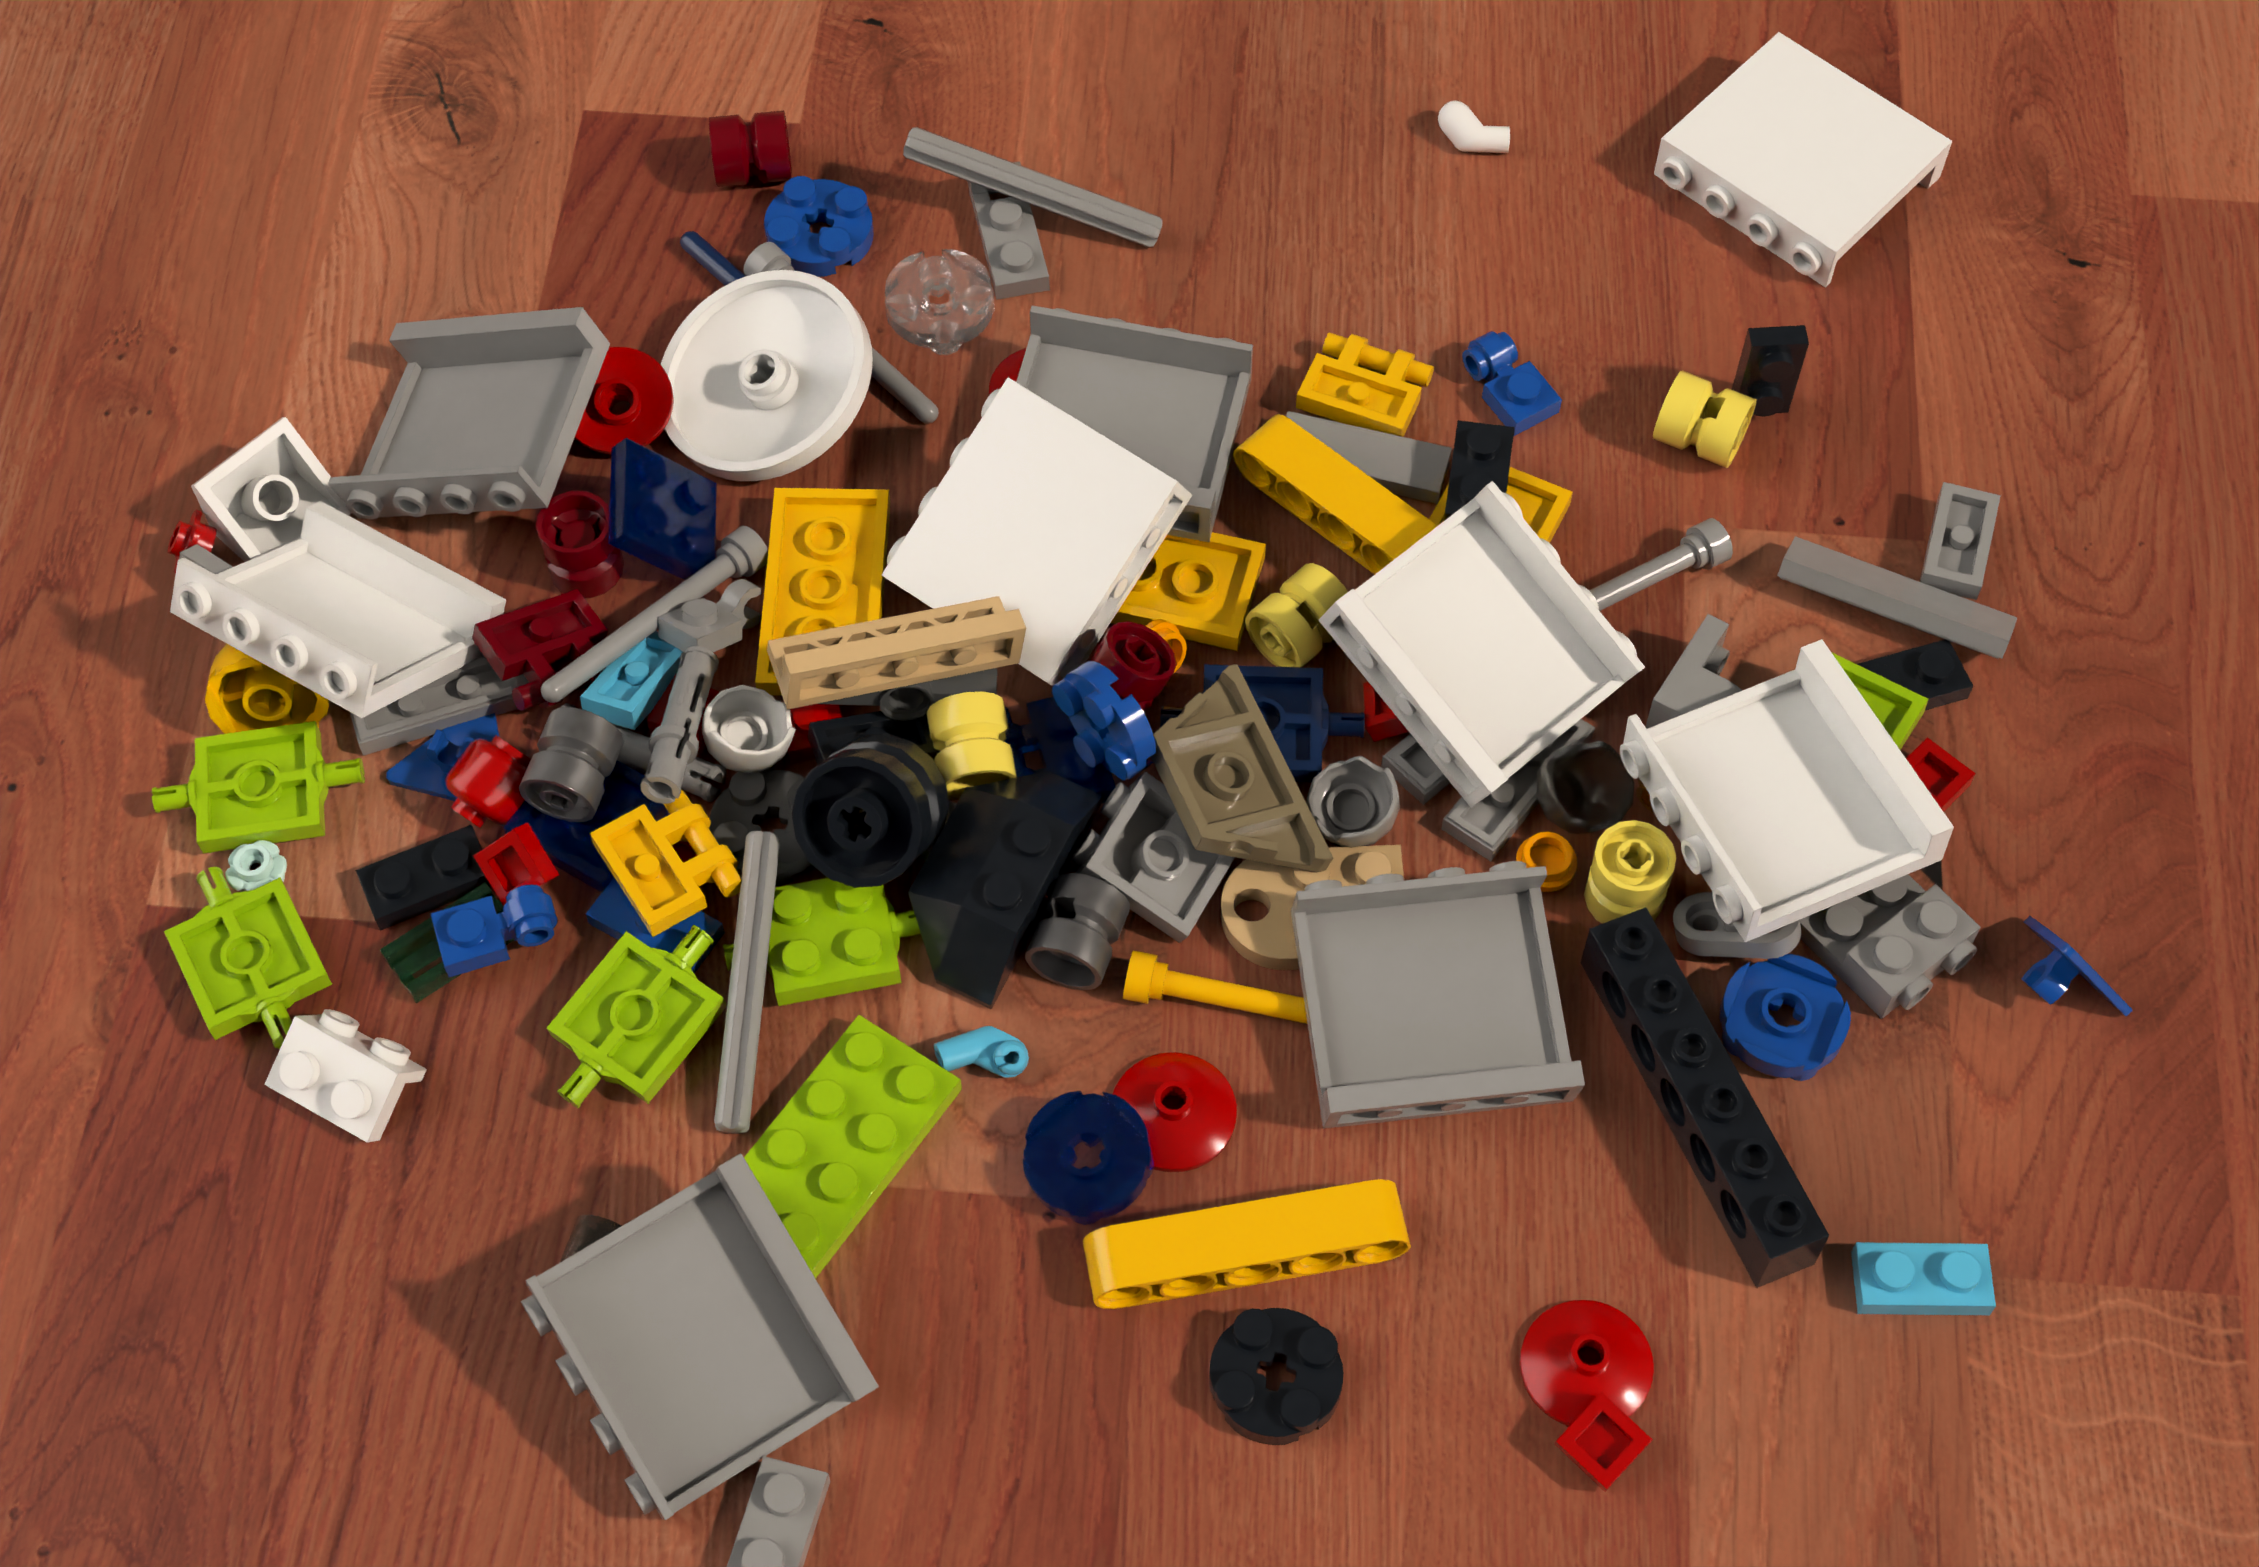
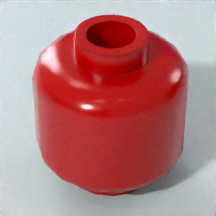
M497 735L493 737L491 742L485 739L473 740L446 776L445 784L447 789L457 797L450 808L479 828L483 826L487 819L498 825L511 823L527 802L521 796L519 786L531 759Z

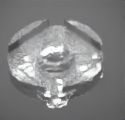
M942 249V256H930L927 258L924 257V251L912 254L900 261L886 279L885 311L888 324L906 341L921 347L930 348L939 355L955 353L959 350L961 344L977 337L988 326L994 313V291L987 269L973 256L958 250ZM945 293L950 294L949 301L944 304L930 303L928 298L931 294L935 297H941Z

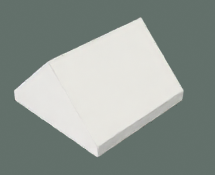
M286 417L279 419L191 485L209 526L217 529L216 536L244 562L300 539L305 508L309 505L322 501L346 515L352 513L346 507V503L328 485L331 476Z

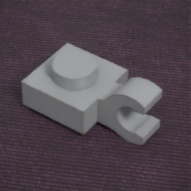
M739 579L732 582L725 589L717 603L705 598L690 600L684 603L682 607L658 617V636L683 652L688 647L701 646L714 653L741 641L742 629L752 628L762 619L760 613L745 606L751 598L761 595V588L745 579Z

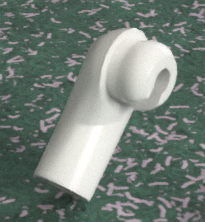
M1456 100L1449 101L1439 111V126L1458 150L1485 153L1509 152V126H1483L1467 105Z

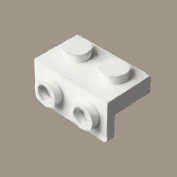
M325 1009L322 1014L295 1016L264 1085L365 1142L380 1141L405 1083L421 1082L427 1069L410 1060L411 1052L403 1045L380 1037L374 1040L357 1031L360 1025L359 1022L344 1013Z

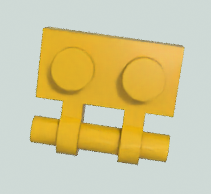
M1329 332L1325 338L1322 353L1338 358V360L1319 353L1316 354L1297 393L1296 408L1340 423L1404 437L1420 402L1422 387L1407 383V381L1428 387L1433 375L1434 366L1416 361L1415 354L1398 349L1396 353L1370 346L1368 345L1367 338L1351 334L1349 338ZM1360 366H1363V367H1366V368H1369V369H1372V370H1375V371L1384 373L1385 375L1380 374V373H1377V372H1374V371H1371V370H1368V369H1365V368H1362V367H1360Z
M681 790L679 798H675L674 802L664 804L670 815L657 822L646 805L643 804L590 833L593 845L652 937L707 908L705 895L699 888V886L706 882L715 883L724 897H732L740 892L741 877L736 871L738 866L737 859L727 845H719L709 830L711 820L701 805L691 803L683 790ZM679 841L689 842L697 856L683 863L672 845Z

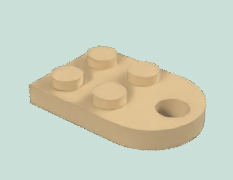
M1401 844L1358 846L1352 848L1328 847L1333 860L1328 868L1321 872L1246 859L1233 870L1222 891L1221 923L1226 938L1241 956L1254 964L1276 970L1299 969L1291 917V908L1297 891H1305L1304 888L1307 885L1322 880H1337L1344 887L1364 885L1368 879L1383 874H1400L1404 878ZM1256 900L1263 903L1269 913L1261 920L1247 921L1239 917L1234 909L1243 901Z

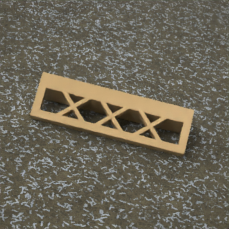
M1000 596L768 640L767 652L788 710L1020 663L1026 626L1019 609L1005 611Z

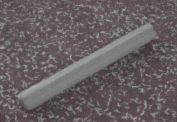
M913 127L907 136L903 155L909 160L1148 248L1153 247L1157 242L1163 222L1161 217L918 127Z
M751 831L747 834L745 841L714 1117L716 1130L725 1133H746L750 1126L780 848L778 835L767 831Z

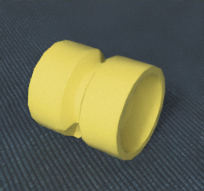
M1682 370L1675 378L1664 400L1654 428L1653 439L1680 450L1685 449L1689 445L1696 446L1698 457L1728 468L1744 439L1757 399L1729 388L1724 389L1719 394L1713 392L1711 381Z
M1314 563L1305 564L1282 584L1280 593H1271L1247 614L1245 618L1246 629L1257 649L1276 667L1302 668L1323 648L1322 643H1331L1334 640L1319 622V619L1348 590L1334 574L1323 566Z
M982 691L965 692L940 699L929 707L927 718L930 738L933 741L934 749L940 751L937 753L934 762L945 779L948 799L959 800L967 787L1017 777L1012 748L1010 744L1003 742L1006 740L1005 733L1008 729V722L1002 697L994 693Z
M1631 820L1616 823L1607 828L1600 836L1596 844L1584 892L1587 908L1597 921L1603 924L1645 907L1654 921L1661 913L1677 858L1673 843L1662 830L1650 823Z

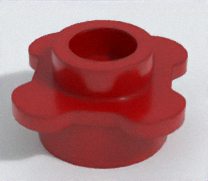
M196 509L189 524L179 521L172 533L167 553L174 555L176 558L175 574L180 552L196 544L209 552L212 551L217 529L200 522L202 517V511Z

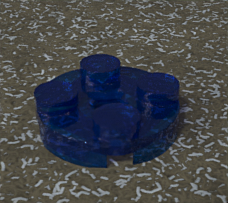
M1075 1091L1054 1098L1044 1105L1033 1117L1025 1135L1027 1142L1024 1149L1023 1168L1026 1179L1034 1194L1052 1212L1071 1218L1076 1223L1083 1225L1093 1224L1102 1218L1116 1215L1130 1206L1145 1188L1154 1168L1150 1137L1142 1118L1124 1099L1102 1092L1103 1095L1094 1093L1083 1095L1081 1091ZM1081 1142L1090 1148L1098 1143L1103 1145L1104 1149L1099 1154L1101 1162L1094 1168L1085 1166L1078 1169L1074 1167L1073 1164L1078 1159L1074 1151L1076 1145Z

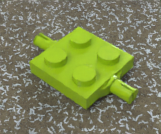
M316 721L195 738V765L190 774L188 784L160 788L153 787L152 803L156 813L192 807L196 815V840L202 853L236 849L242 844H254L258 840L279 843L325 836L324 803L329 787L365 783V772L361 757L354 760L325 763L322 757L321 732Z
M210 867L208 870L216 888H213L204 870L196 878L209 905L205 906L193 918L165 930L164 933L213 1038L217 1040L250 1023L263 1020L272 1039L273 1046L280 1049L284 1038L279 1026L282 1025L287 1035L292 1024L287 1009L295 1002L331 986L332 982L281 877L252 891L235 892L232 894L223 876L222 869L220 867Z
M829 878L775 887L766 970L773 978L778 1006L902 983L897 959L900 938L921 934L914 911L895 914L894 907L885 896L883 885L854 888ZM734 944L723 945L728 971L731 970Z
M692 925L691 930L672 953L651 948L627 931L623 934L546 1028L554 1039L573 1051L581 1062L561 1089H558L557 1093L568 1103L571 1102L574 1107L580 1108L581 1103L598 1082L603 1079L606 1082L623 1086L647 1104L650 1103L727 1007L724 998L700 982L691 969L707 948L714 943L709 934L704 930L701 931L698 926Z

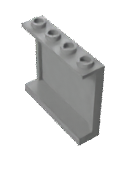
M1032 305L1030 309L1031 335L1016 382L1177 480L1192 494V497L1167 535L1210 542L1251 383L1253 345L1237 342L1229 338L1201 336L1181 332L1173 328L1162 329L1128 323L1117 318L1106 319L1072 313L1061 308L1050 309Z
M575 307L396 323L389 341L407 361V366L361 475L330 477L328 485L346 503L348 510L358 516V518L376 519L378 517L393 516L421 517L429 514H470L472 512L500 510L515 512L520 509L548 508L610 346L609 341L584 308Z
M1509 861L1494 865L1489 869V872L1465 874L1463 868L1450 867L1433 871L1428 875V878L1404 880L1400 874H1383L1368 879L1364 885L1342 887L1340 881L1322 880L1307 885L1304 888L1305 891H1297L1291 908V917L1323 1129L1574 1101L1585 1086L1581 1060L1571 1061L1540 888L1547 877L1546 866L1527 868L1525 862Z
M741 1153L718 1166L711 1174L537 1277L534 1275L526 1280V1286L532 1295L521 1301L525 1311L541 1337L552 1330L566 1354L555 1360L575 1396L587 1389L600 1414L590 1419V1422L609 1455L622 1449L635 1473L624 1479L644 1515L657 1509L662 1520H667L675 1512L759 1461L763 1456H767L851 1402L859 1400L879 1387Z

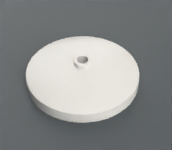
M793 270L759 272L735 280L720 288L702 301L678 327L664 353L661 366L669 377L674 395L672 414L665 427L669 438L696 466L712 475L728 480H768L791 473L809 464L833 446L845 433L858 414L866 397L872 374L873 356L869 333L864 321L850 301L834 285L820 277L805 272Z

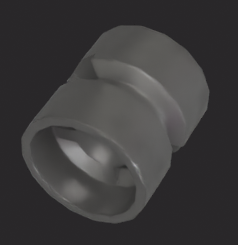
M560 707L552 710L537 743L539 752L533 754L519 786L521 796L528 804L554 818L569 822L591 820L605 791L603 787L604 777L610 776L624 744L622 733L615 725L603 717L586 710L574 707Z
M1078 873L1061 874L1055 879L1044 906L1043 915L1046 919L1037 923L1026 950L1025 960L1035 972L1055 984L1078 990L1095 989L1101 985L1112 957V947L1110 944L1119 939L1130 909L1129 901L1116 887L1101 879Z

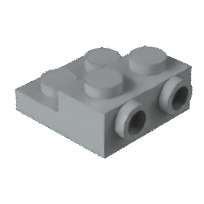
M1144 772L1129 787L1121 782L1116 786L1100 813L1109 818L1100 834L1091 829L1074 851L1071 860L1079 865L1076 873L1101 879L1116 887L1126 896L1130 903V909L1180 943L1189 936L1235 857L1195 850L1165 785L1147 772Z
M1908 874L1800 919L1801 940L1881 1019L1899 1005L1905 1010L1915 1006L1933 987V983L1930 980L1944 969L1950 975H1953L1964 967L1978 950L1972 943L1981 928L1938 885L1935 884L1925 891Z

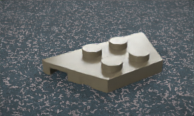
M1229 665L1222 671L1219 679L1203 694L1199 692L1185 705L1178 717L1170 718L1153 734L1156 743V753L1151 758L1195 850L1313 872L1325 871L1333 860V856L1238 665Z

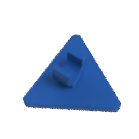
M495 713L442 730L437 729L432 738L387 771L386 777L389 784L455 801L457 797L446 787V776L473 740L485 739L491 742L495 735L500 737Z
M2029 916L2024 921L2038 937L2053 949L2046 958L2035 963L2021 978L2048 1004L2051 1005L2066 992L2071 980L2080 974L2124 1016L2127 1017L2133 1011L2067 942L2032 916Z

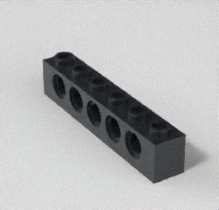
M1645 907L1590 928L1580 963L1756 1288L1814 1265L1830 1235L1648 909Z

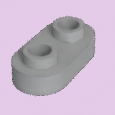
M1702 892L1688 896L1677 905L1673 914L1677 942L1685 951L1698 956L1772 959L1790 953L1796 948L1801 939L1800 920L1753 940L1744 942L1733 923L1727 924L1719 916L1713 902L1712 892Z

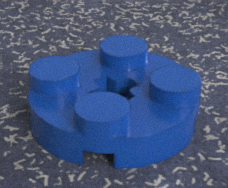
M797 176L789 179L784 184V191L777 195L767 208L764 218L766 241L774 242L791 258V266L794 268V271L809 273L817 277L836 274L835 266L843 265L851 260L852 266L865 257L872 245L874 236L872 214L865 192L856 186H849L834 180H812L806 176ZM818 222H824L832 226L822 227L819 233H812L810 231V225Z
M1087 661L1053 685V697L1060 709L1069 716L1078 733L1073 738V744L1081 759L1092 768L1101 763L1121 780L1131 779L1153 763L1147 760L1156 753V743L1151 726L1132 694L1121 700L1116 691L1110 686L1119 678L1104 665L1095 661Z
M1786 954L1778 958L1757 962L1750 967V962L1734 973L1721 1001L1719 1019L1723 1029V1046L1729 1053L1739 1057L1745 1064L1761 1073L1798 1081L1809 1080L1816 1075L1819 1069L1831 1063L1837 1056L1849 1031L1851 1011L1847 1000L1844 1005L1842 995L1835 988L1837 984L1836 979L1827 969L1815 961L1794 954ZM1782 1004L1789 1005L1794 1008L1793 1018L1801 1023L1789 1025L1788 1027L1781 1026L1769 1015L1768 1009L1778 1011Z

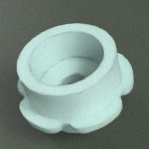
M258 840L254 844H242L230 854L228 858L230 868L226 870L225 877L228 884L234 890L240 892L252 891L280 877L284 882L287 870L286 859L284 856L279 855L280 850L278 846L270 841ZM254 863L261 864L259 868L250 870L251 865Z

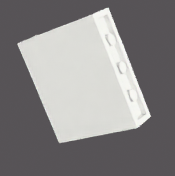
M1778 32L1661 138L1654 175L1662 179L1669 187L1682 192L1706 208L1711 215L1721 218L1747 235L1755 244L1765 247L1791 264L1799 273L1809 276L1826 288L1831 283L1837 261L1918 183L1928 189L1940 178L1952 140Z
M1008 377L1001 389L994 390L986 399L981 411L982 418L971 436L963 439L954 449L950 458V468L939 486L928 491L922 499L918 509L919 517L908 534L899 538L890 549L887 556V567L883 571L882 576L933 609L1000 596L1005 611L1019 609L1026 626L1020 663L1018 664L1053 686L1064 679L1066 674L1086 662L1187 505L1192 494L1177 480Z
M1493 481L1487 484L1466 505L1355 590L1351 589L1343 595L1319 619V622L1471 808L1495 791L1510 776L1625 682L1645 668L1637 657L1636 649L1630 639L1611 626L1599 611L1598 603L1593 594L1587 588L1575 582L1561 565L1556 549L1548 541L1538 537L1524 520L1522 510L1515 499L1509 494L1501 492Z
M319 501L305 508L300 539L223 572L214 574L186 558L179 559L170 612L363 718L484 656L472 640L474 626L476 623L503 615L506 599L330 505Z
M1822 639L1801 647L1795 670L1648 729H1646L1637 714L1628 717L1624 742L1620 746V755L1625 769L1632 778H1640L1650 794L1652 809L1662 825L1671 826L1681 842V850L1687 866L1694 874H1701L1712 890L1713 902L1719 916L1725 923H1733L1744 942L1765 935L1943 859L1954 826Z

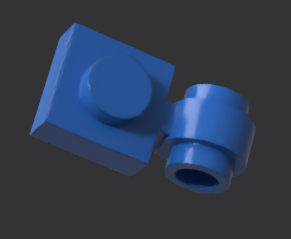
M1490 331L1469 343L1468 349L1462 354L1464 366L1474 380L1480 381L1485 379L1488 381L1484 384L1482 399L1505 426L1515 427L1514 436L1559 413L1562 402L1561 397L1530 361L1516 368L1512 367V364L1518 360V351L1514 341L1507 333L1500 332L1497 334Z
M524 885L513 889L507 894V903L504 905L503 912L497 913L492 896L430 913L448 977L510 960L505 942L514 938L518 944L525 947L538 946L549 941L554 936V928L558 922L551 896L544 893L543 889L538 885Z

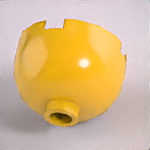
M228 644L215 656L210 669L205 694V703L209 716L225 734L316 721L319 728V721L325 714L327 715L330 700Z

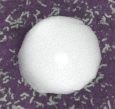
M739 685L720 691L706 707L702 719V735L708 752L725 768L744 773L768 770L785 756L796 730L792 727L790 709L787 710L785 702L776 701L765 690L746 685Z

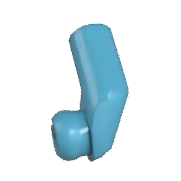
M984 1026L934 1043V1051L939 1066L949 1072L975 1064L998 1076L1009 1078L1021 1074L1027 1067L1029 1060L1028 1050L1023 1042L992 1026Z

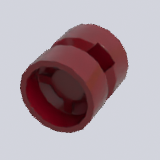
M784 110L755 113L750 122H745L739 114L709 117L711 154L717 187L745 185L753 175H757L762 183L788 181L792 178L789 138Z
M568 491L553 497L548 508L540 510L537 515L536 530L553 584L562 593L578 589L584 598H593L605 594L613 588L623 574L624 560L608 504L599 496L587 491Z
M1130 621L1118 622L1110 627L1095 649L1092 659L1089 660L1098 662L1111 670L1119 679L1110 686L1116 691L1121 700L1132 694L1144 714L1147 713L1153 699L1160 694L1174 674L1177 665L1175 653L1165 639L1145 625Z

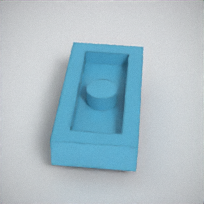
M655 631L601 672L580 696L582 710L599 715L612 724L635 730L653 710L671 680L677 674L680 656L683 651L660 639L658 632Z
M1856 1242L1851 1251L1858 1314L1990 1316L1996 1307L1988 1244Z

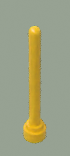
M1132 951L1124 986L1123 999L1148 1004L1150 998L1162 1000L1163 995L1307 1024L1303 997L1168 970L1169 964L1157 962L1158 955Z

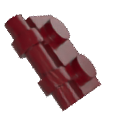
M575 589L476 623L472 640L501 681L522 674L525 676L529 683L512 690L513 701L516 707L522 711L536 705L544 709L561 703L563 699L551 703L546 701L541 695L542 684L556 674L550 664L570 658L573 662L605 639L608 629L580 591ZM603 670L594 675L592 678L583 683L574 691L580 690L582 688L587 689L592 684V682L601 674Z

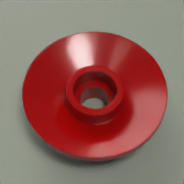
M609 347L575 438L589 449L604 454L634 452L654 441L668 424L674 404L672 385L664 368L653 357L643 351L630 347ZM626 401L630 403V408L625 413L620 415L611 413L612 407L617 402Z
M1160 1053L1137 1062L1119 1079L1110 1101L1111 1127L1121 1148L1138 1163L1163 1172H1184L1209 1163L1228 1145L1236 1125V1099L1225 1076L1209 1062L1186 1053ZM1168 1096H1178L1184 1099L1185 1104L1179 1109H1168L1162 1104V1100Z
M1573 1300L1551 1307L1532 1323L1521 1347L1520 1373L1529 1396L1540 1410L1555 1421L1570 1426L1601 1392L1630 1418L1641 1407L1650 1391L1654 1374V1362L1651 1348L1645 1335L1638 1325L1625 1313L1602 1302ZM1584 1347H1591L1599 1352L1602 1361L1596 1365H1588L1581 1361L1578 1356V1350Z

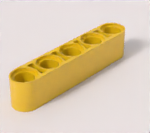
M1274 415L1234 450L1235 464L1251 484L1374 575L1438 526L1284 415Z
M1383 1179L1110 1225L1090 1232L1083 1239L1093 1300L1097 1307L1103 1309L1126 1308L1376 1264L1400 1257L1411 1248L1396 1184L1390 1180Z

